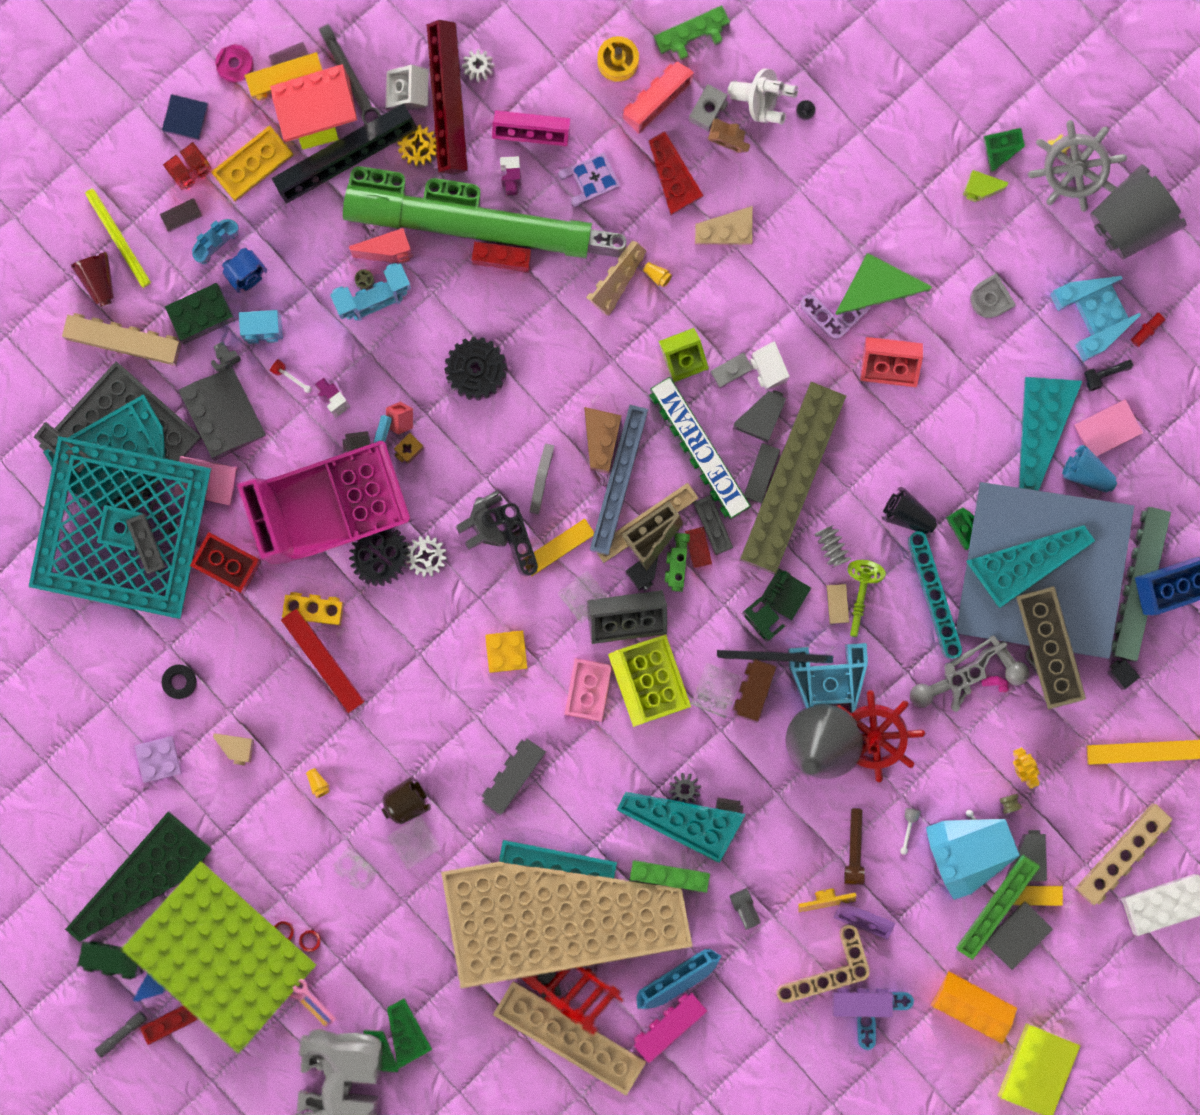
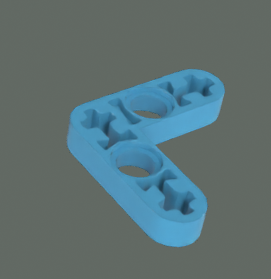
M891 992L893 995H897L896 999H903L905 995L907 999H910L906 1006H903L902 1003H896L897 1007H893V1010H908L913 1006L914 999L911 994L907 992ZM857 1017L858 1044L864 1050H870L876 1044V1018L871 1017V1025L864 1027L861 1024L862 1017ZM861 1029H872V1033L868 1032L869 1039H872L868 1046H865V1043L862 1042V1039H865V1032L861 1033Z

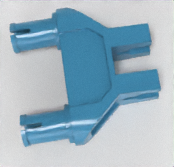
M224 219L219 222L214 221L210 225L211 229L204 235L201 233L196 237L197 242L192 249L194 260L201 264H207V261H210V257L230 239H235V236L239 234V227L235 221L231 219Z

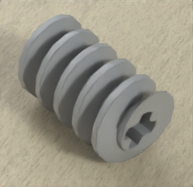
M830 526L815 533V537H822L818 540V544H825L821 551H828L824 558H831L827 565H834L832 567L834 568L848 562L851 557H844L848 550H841L845 543H838L842 536H835L839 529H832L833 526Z

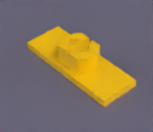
M833 888L826 889L825 892L824 890L817 891L815 893V901L798 904V912L836 906L841 901L844 903L856 902V893L836 896Z

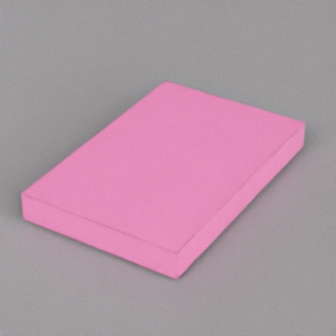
M1126 399L1074 425L1082 443L1096 456L1143 433Z
M180 456V462L212 468L206 501L231 505L237 467ZM182 482L187 489L188 483ZM175 485L174 494H183L184 491L180 485Z
M575 658L564 715L602 722L612 665Z

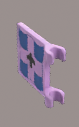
M604 152L576 165L562 169L558 174L560 180L573 175L582 194L572 198L571 203L573 207H577L586 201L620 187Z

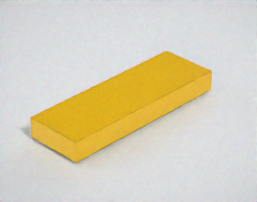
M1026 886L1013 905H1021L1025 901L1028 905L1063 906V886Z

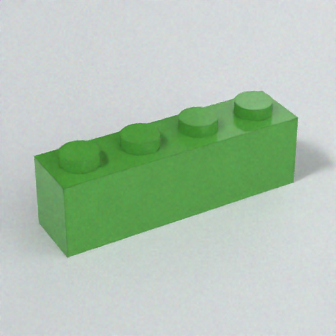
M636 860L632 862L630 880L706 893L710 873Z

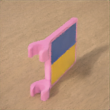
M300 979L299 983L302 984V989L294 985L293 990L296 994H291L289 997L299 1000L325 1027L329 1026L336 1018L308 991L306 982Z

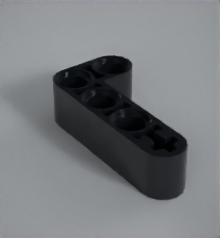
M508 503L484 512L482 523L486 527L490 528L503 524L518 572L522 576L535 574L538 564L519 507L514 503ZM507 507L512 508L514 511V515L511 518L505 513ZM489 513L495 515V523H490L487 520ZM513 526L519 527L520 533L518 536L512 534L511 529ZM519 544H523L526 547L524 554L518 552L517 547ZM526 556H529L528 559H525V560H522V561H521V559H520V558H524V557H526ZM526 563L527 565H531L532 567L529 569V571L524 570V566H526Z

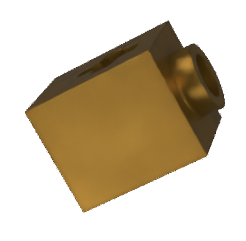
M409 433L394 448L396 452L395 457L401 463L405 461L409 464L424 449V446ZM405 446H407L408 448L412 446V452L410 454L408 452L404 454Z

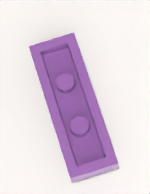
M842 901L833 917L884 939L889 938L895 925L892 921Z

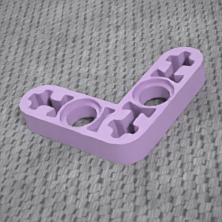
M813 295L804 296L800 303L801 309L833 340L843 337L871 308V306H868L866 309H860L858 313L856 311L845 312L836 318ZM805 300H807V301L812 300V301H813L812 306H813L815 309L817 308V306H819L820 309H818V310L815 312V314L812 315L811 313H812L814 310H813L810 306H809L808 308L805 307V304H806ZM820 312L827 314L828 320L826 322H820L817 319V315ZM852 313L855 319L853 322L848 323L845 321L844 315ZM831 319L834 321L831 325L834 328H840L839 335L837 333L833 335V329L830 326L827 329L824 327L828 325Z

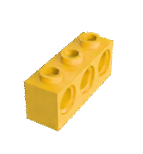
M290 592V595H285L282 618L292 612L289 608L290 603L298 601V610L307 622L341 626L344 603L340 602V598L328 597V600L321 599L320 595L309 594L308 598L301 597L302 593ZM312 603L318 605V611L314 614H311L308 610L309 605ZM330 606L337 607L336 615H328L327 610Z

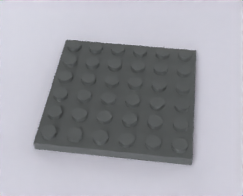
M117 361L55 427L57 431L68 438L144 394L164 428L166 459L179 461L180 456L185 457L202 438ZM42 444L39 445L44 451L48 449ZM158 480L151 485H153L156 489V487L161 483V481ZM145 488L142 495L144 497L151 494L150 489ZM132 490V491L126 493L125 496L128 497L129 495H131V494L134 493L135 491ZM137 494L128 499L133 508L142 504ZM119 497L118 499L114 500L113 502H114L115 504H117L118 502H120L121 500H123V498H122V497ZM125 502L118 506L119 508L129 509Z

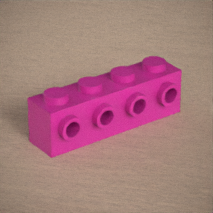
M495 110L492 139L568 146L570 118Z
M692 992L689 994L684 993L678 999L679 1003L674 1008L671 1005L663 1012L665 1015L660 1020L656 1018L648 1026L650 1029L645 1034L641 1032L634 1038L636 1042L633 1043V1046L648 1063L655 1059L707 1012V1009Z

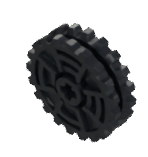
M471 337V341L465 338L462 340L463 343L461 345L456 343L454 345L455 350L448 352L450 358L445 360L446 365H448V367H445V374H448L446 379L448 383H452V390H458V395L461 397L466 395L468 400L475 397L476 401L480 400L483 396L486 399L489 398L490 393L495 395L497 393L496 388L503 386L502 379H506L507 376L504 372L507 370V364L503 363L505 356L504 354L500 355L501 349L494 347V342L491 340L487 343L485 338L482 337L480 340H476V337ZM475 364L481 369L480 371L477 370V373H473L471 368L472 366L475 367Z

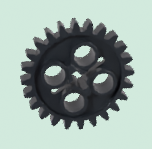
M393 527L358 539L357 543L352 542L355 549H351L349 552L353 553L354 556L349 557V560L354 561L350 565L353 569H356L353 573L359 575V579L365 580L367 584L372 582L374 586H377L378 582L381 586H384L385 581L392 584L391 578L398 580V573L404 575L401 569L408 568L404 564L405 561H410V558L406 557V555L411 553V551L405 549L409 546V543L403 542L406 537L400 535L401 532L399 530L395 531ZM382 538L381 544L376 546V541ZM368 545H371L375 550L380 552L381 555H383L390 562H392V565L389 566L377 554L372 552L368 548ZM395 549V555L390 557V552ZM370 553L369 559L364 561L365 555ZM383 564V570L378 573V567Z

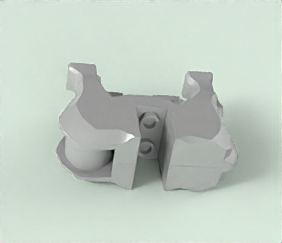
M322 1029L311 1031L309 1036L303 1035L301 1037L299 1056H302L301 1072L306 1073L311 1068L316 1067L317 1070L324 1071L326 1078L321 1088V1094L300 1090L297 1112L306 1109L313 1112L296 1113L295 1115H377L379 1096L349 1093V1091H351L352 1082L376 1084L379 1080L382 1063V1043L378 1038L361 1033L335 1034Z

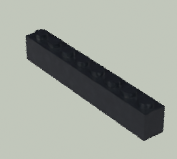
M403 103L271 179L287 204L418 130Z

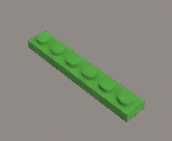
M1025 855L1021 856L956 946L959 952L972 960L975 958L1040 868L1039 864Z

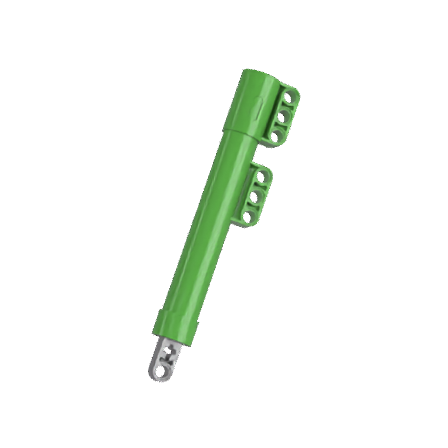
M357 166L351 171L344 198L343 220L395 229L408 228L565 253V256L587 259L588 253L619 257L626 249L627 242L625 236L618 233L593 230L592 223L565 221L479 207L480 188L469 183L432 178L426 183L424 197L420 198L405 195L406 184L402 173ZM361 176L363 179L357 180L356 177ZM377 179L382 180V182L376 183L374 181ZM396 182L401 183V185L395 186L393 184ZM436 188L438 191L433 192L431 189ZM455 191L457 194L452 195L450 192ZM474 194L476 197L470 198L468 195ZM614 244H621L622 246L615 247Z

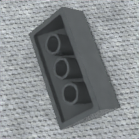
M663 590L587 600V616L592 644L667 634V603Z

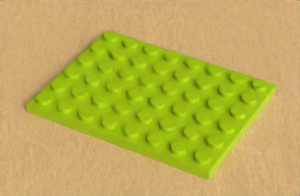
M202 861L199 862L121 948L126 955L237 1054L243 1050L294 991L293 986L298 987L300 984L299 980H304L316 966L309 957Z

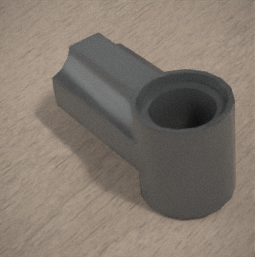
M747 888L729 895L746 930L761 923Z

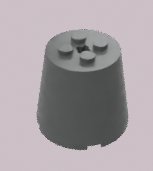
M1143 164L1137 167L1090 213L1096 232L1103 236L1108 249L1114 251L1123 260L1187 226L1186 220L1184 218L1180 219L1179 214L1182 212L1170 193L1156 176L1151 177L1148 174L1150 170Z

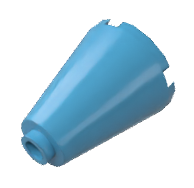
M1080 445L1075 450L1077 454L1074 457L1070 456L1064 465L1063 477L1104 493L1112 492L1117 486L1116 476L1087 446Z

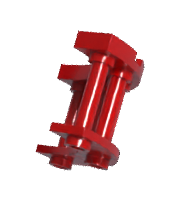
M583 967L575 968L583 976L569 993L561 999L553 994L555 992L554 989L571 969L559 971L551 982L544 986L537 980V975L521 978L533 990H537L540 994L544 993L546 995L544 999L576 1025L579 1023L582 1026L581 1028L592 1036L598 1031L594 1026L595 1020L610 1002L616 999L622 1003L624 1000L620 996L621 991L614 985L610 987L595 977L596 974L590 968L586 970ZM588 981H591L597 988L579 1009L576 1008L574 1011L569 1007L571 1005L570 1002ZM603 992L607 993L591 1014L585 1016L584 1014Z

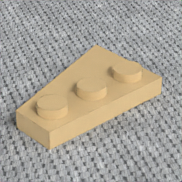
M752 206L695 224V244L752 245Z

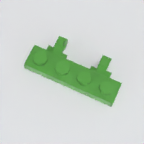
M721 5L654 35V40L661 55L668 51H672V53L677 52L682 61L688 58L685 46L688 45V42L699 37L710 35L715 45L722 43L723 39L719 32H722V27L730 24V21Z

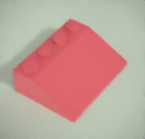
M343 64L271 86L273 103L284 142L357 121L350 79Z

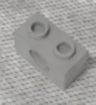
M707 84L689 116V121L709 131L713 120L719 119L717 115L720 111L724 112L728 105V101H726L727 94ZM711 105L715 110L707 112L705 106Z

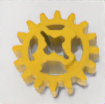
M419 124L418 130L402 138V141H398V146L402 147L398 149L399 154L404 153L401 156L402 160L408 158L407 163L410 165L413 161L415 167L418 166L419 162L425 166L426 160L431 163V156H437L434 151L436 150V138H433L435 133L433 131L428 133L429 128L426 126L423 130ZM423 135L426 136L430 140V142L425 141L423 139ZM418 140H420L421 146H419L417 152L415 146L417 145ZM406 149L411 150L413 152V156H411L406 151Z
M1023 747L1014 750L1013 756L1015 761H1012L1021 782H1026L1030 789L1039 786L1038 775H1040L1035 759L1032 758L1031 754L1027 755Z

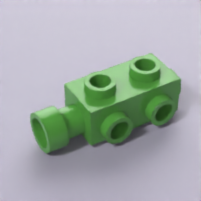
M676 533L674 537L676 547L671 548V552H667L666 563L670 564L669 571H665V583H668V587L672 588V591L683 592L687 543L690 541V534ZM681 556L684 560L680 562L677 560V557ZM676 575L681 576V577H682V580H680V581L676 580V579H675V576H676Z

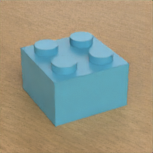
M278 310L239 312L240 336L245 342L248 341V344H258L261 340H267V343H276L278 339H283L282 317Z

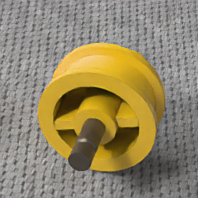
M615 36L605 40L601 44L597 55L599 71L610 81L623 82L630 79L636 73L639 65V52L636 45L630 39L622 36Z

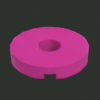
M236 44L222 48L217 54L215 61L220 76L226 81L233 83L245 80V74L252 73L254 66L253 57L245 47ZM233 59L240 61L239 66L236 68H232L229 65Z

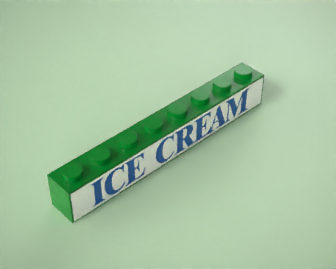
M668 377L650 388V399L654 405L658 404L661 408L659 413L664 421L668 420L671 424L669 429L673 436H678L681 440L679 445L683 452H688L691 456V459H689L694 469H699L701 481L704 485H709L712 490L709 493L715 502L719 501L722 506L719 509L725 518L729 517L731 520L751 507L672 379Z

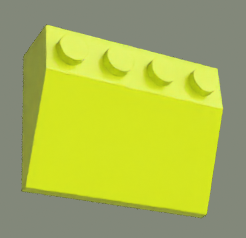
M666 635L608 654L633 727L691 707Z
M1026 1023L997 1096L1039 1114L1054 1115L1080 1045Z

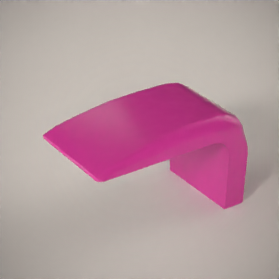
M384 441L366 445L270 479L254 478L237 484L262 560L274 565L309 557L402 525L410 520Z

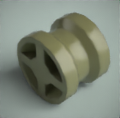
M362 269L356 273L355 283L360 290L366 289L367 291L373 287L374 277L369 270Z
M1018 793L999 799L1000 803L1003 804L1004 814L1022 809L1021 804L1018 803Z

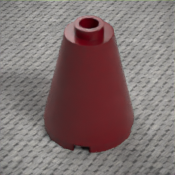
M107 252L70 264L95 304L100 303L102 307L112 303L111 299L114 298Z

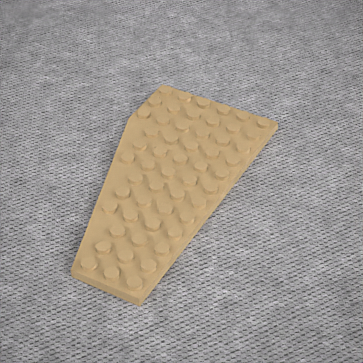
M504 862L441 872L461 989L692 947L682 888L582 875Z

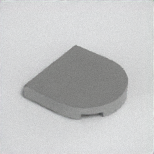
M997 273L976 285L970 297L973 310L984 318L998 317L1016 306Z

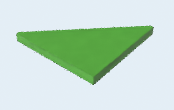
M867 253L835 314L841 315L845 312L891 302V300L914 296L922 292H929L932 286Z

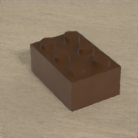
M756 659L752 663L749 662L744 673L747 675L746 681L741 682L738 690L741 693L740 699L735 700L732 711H735L734 716L754 723L759 721L776 666Z

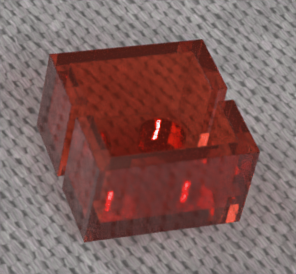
M194 142L179 152L190 167L189 170L177 155L163 164L181 191L190 189L195 184L197 178L206 177L210 173L209 170L212 169Z

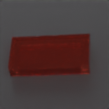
M704 527L685 531V534H690L688 548L693 569L712 565Z

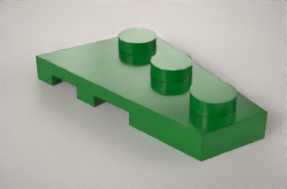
M405 998L387 1007L397 1067L399 1069L432 1050V1047Z

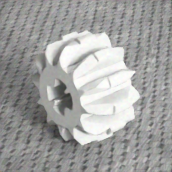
M477 49V54L474 55L470 51V57H464L466 63L462 64V68L466 69L464 71L465 76L470 75L469 80L472 81L476 77L479 83L480 77H483L486 81V74H493L491 69L494 68V63H490L493 58L492 56L487 57L486 51L481 55L480 50ZM477 63H481L480 69H476Z

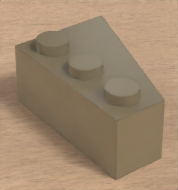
M667 502L624 532L622 536L647 571L683 525V522L672 504Z

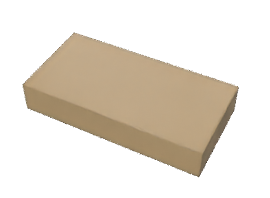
M846 584L827 585L829 624L849 623Z

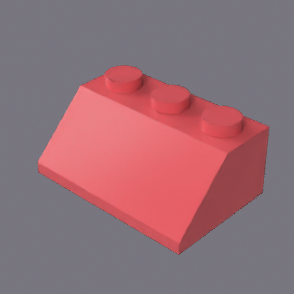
M866 337L860 381L917 387L923 360V343Z

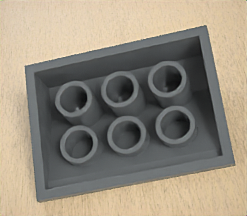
M233 368L195 381L179 389L182 399L214 461L266 436Z

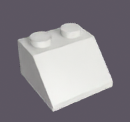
M408 65L387 71L386 108L394 109L403 103L407 109L427 107L429 69Z
M775 341L752 353V359H750L753 370L757 369L759 385L764 387L766 391L788 381L790 376Z

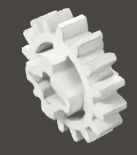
M429 535L426 536V540L419 536V542L413 539V547H407L411 551V553L406 555L410 557V561H406V563L412 564L409 569H416V575L422 572L423 577H426L427 573L433 577V571L440 573L439 566L445 567L442 560H447V557L443 556L446 549H440L443 545L442 542L436 544L437 538L431 541ZM426 544L433 545L436 550H430ZM420 547L418 554L414 555L416 548ZM424 552L432 554L428 561L421 559L424 556ZM439 557L437 564L433 567L434 559ZM416 563L424 564L426 569L418 567Z

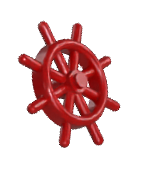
M869 690L867 692L868 705L860 707L852 713L841 705H837V707L849 713L857 722L858 729L863 732L862 736L865 742L863 743L862 753L857 764L865 768L874 769L875 779L880 783L883 781L882 768L889 767L898 760L909 768L914 767L915 763L904 755L908 738L924 737L925 731L907 730V726L900 715L909 706L908 701H902L893 710L883 705H876L874 691ZM869 716L870 727L860 720ZM877 716L886 718L880 726L877 724ZM892 723L898 729V731L885 732ZM900 739L896 748L886 740ZM880 747H883L890 754L881 757ZM868 750L872 754L873 751V757L865 756L864 753Z

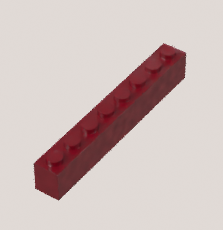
M436 20L427 24L438 173L457 175L468 171L457 29L455 22Z

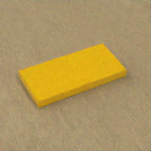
M269 125L212 170L211 173L234 202H236L292 158L294 154Z

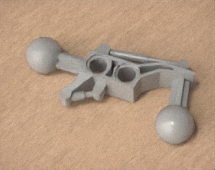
M992 635L974 649H970L952 662L946 663L944 665V676L946 679L931 686L926 684L915 685L910 691V701L914 706L924 708L932 703L934 696L951 689L953 697L951 709L955 712L959 711L966 695L971 694L969 685L986 678L985 667L990 657L994 654H997L1005 665V677L1012 685L1020 686L1024 684L1029 678V669L1024 663L1014 660L1006 648V642H999ZM992 642L993 645L986 649H983V651L978 655V657L973 662L966 664L958 669H954L956 665H958L965 659L975 654V652L981 649L982 647ZM978 667V675L971 677L970 670ZM960 675L961 682L954 685L952 682L953 677Z

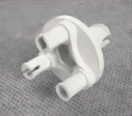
M764 68L757 73L752 83L732 81L728 86V94L731 95L730 98L733 100L736 99L749 103L750 115L754 121L784 124L786 114L773 111L777 97L783 95L796 98L798 90L795 89H798V86L787 85L778 81L776 73L772 69Z

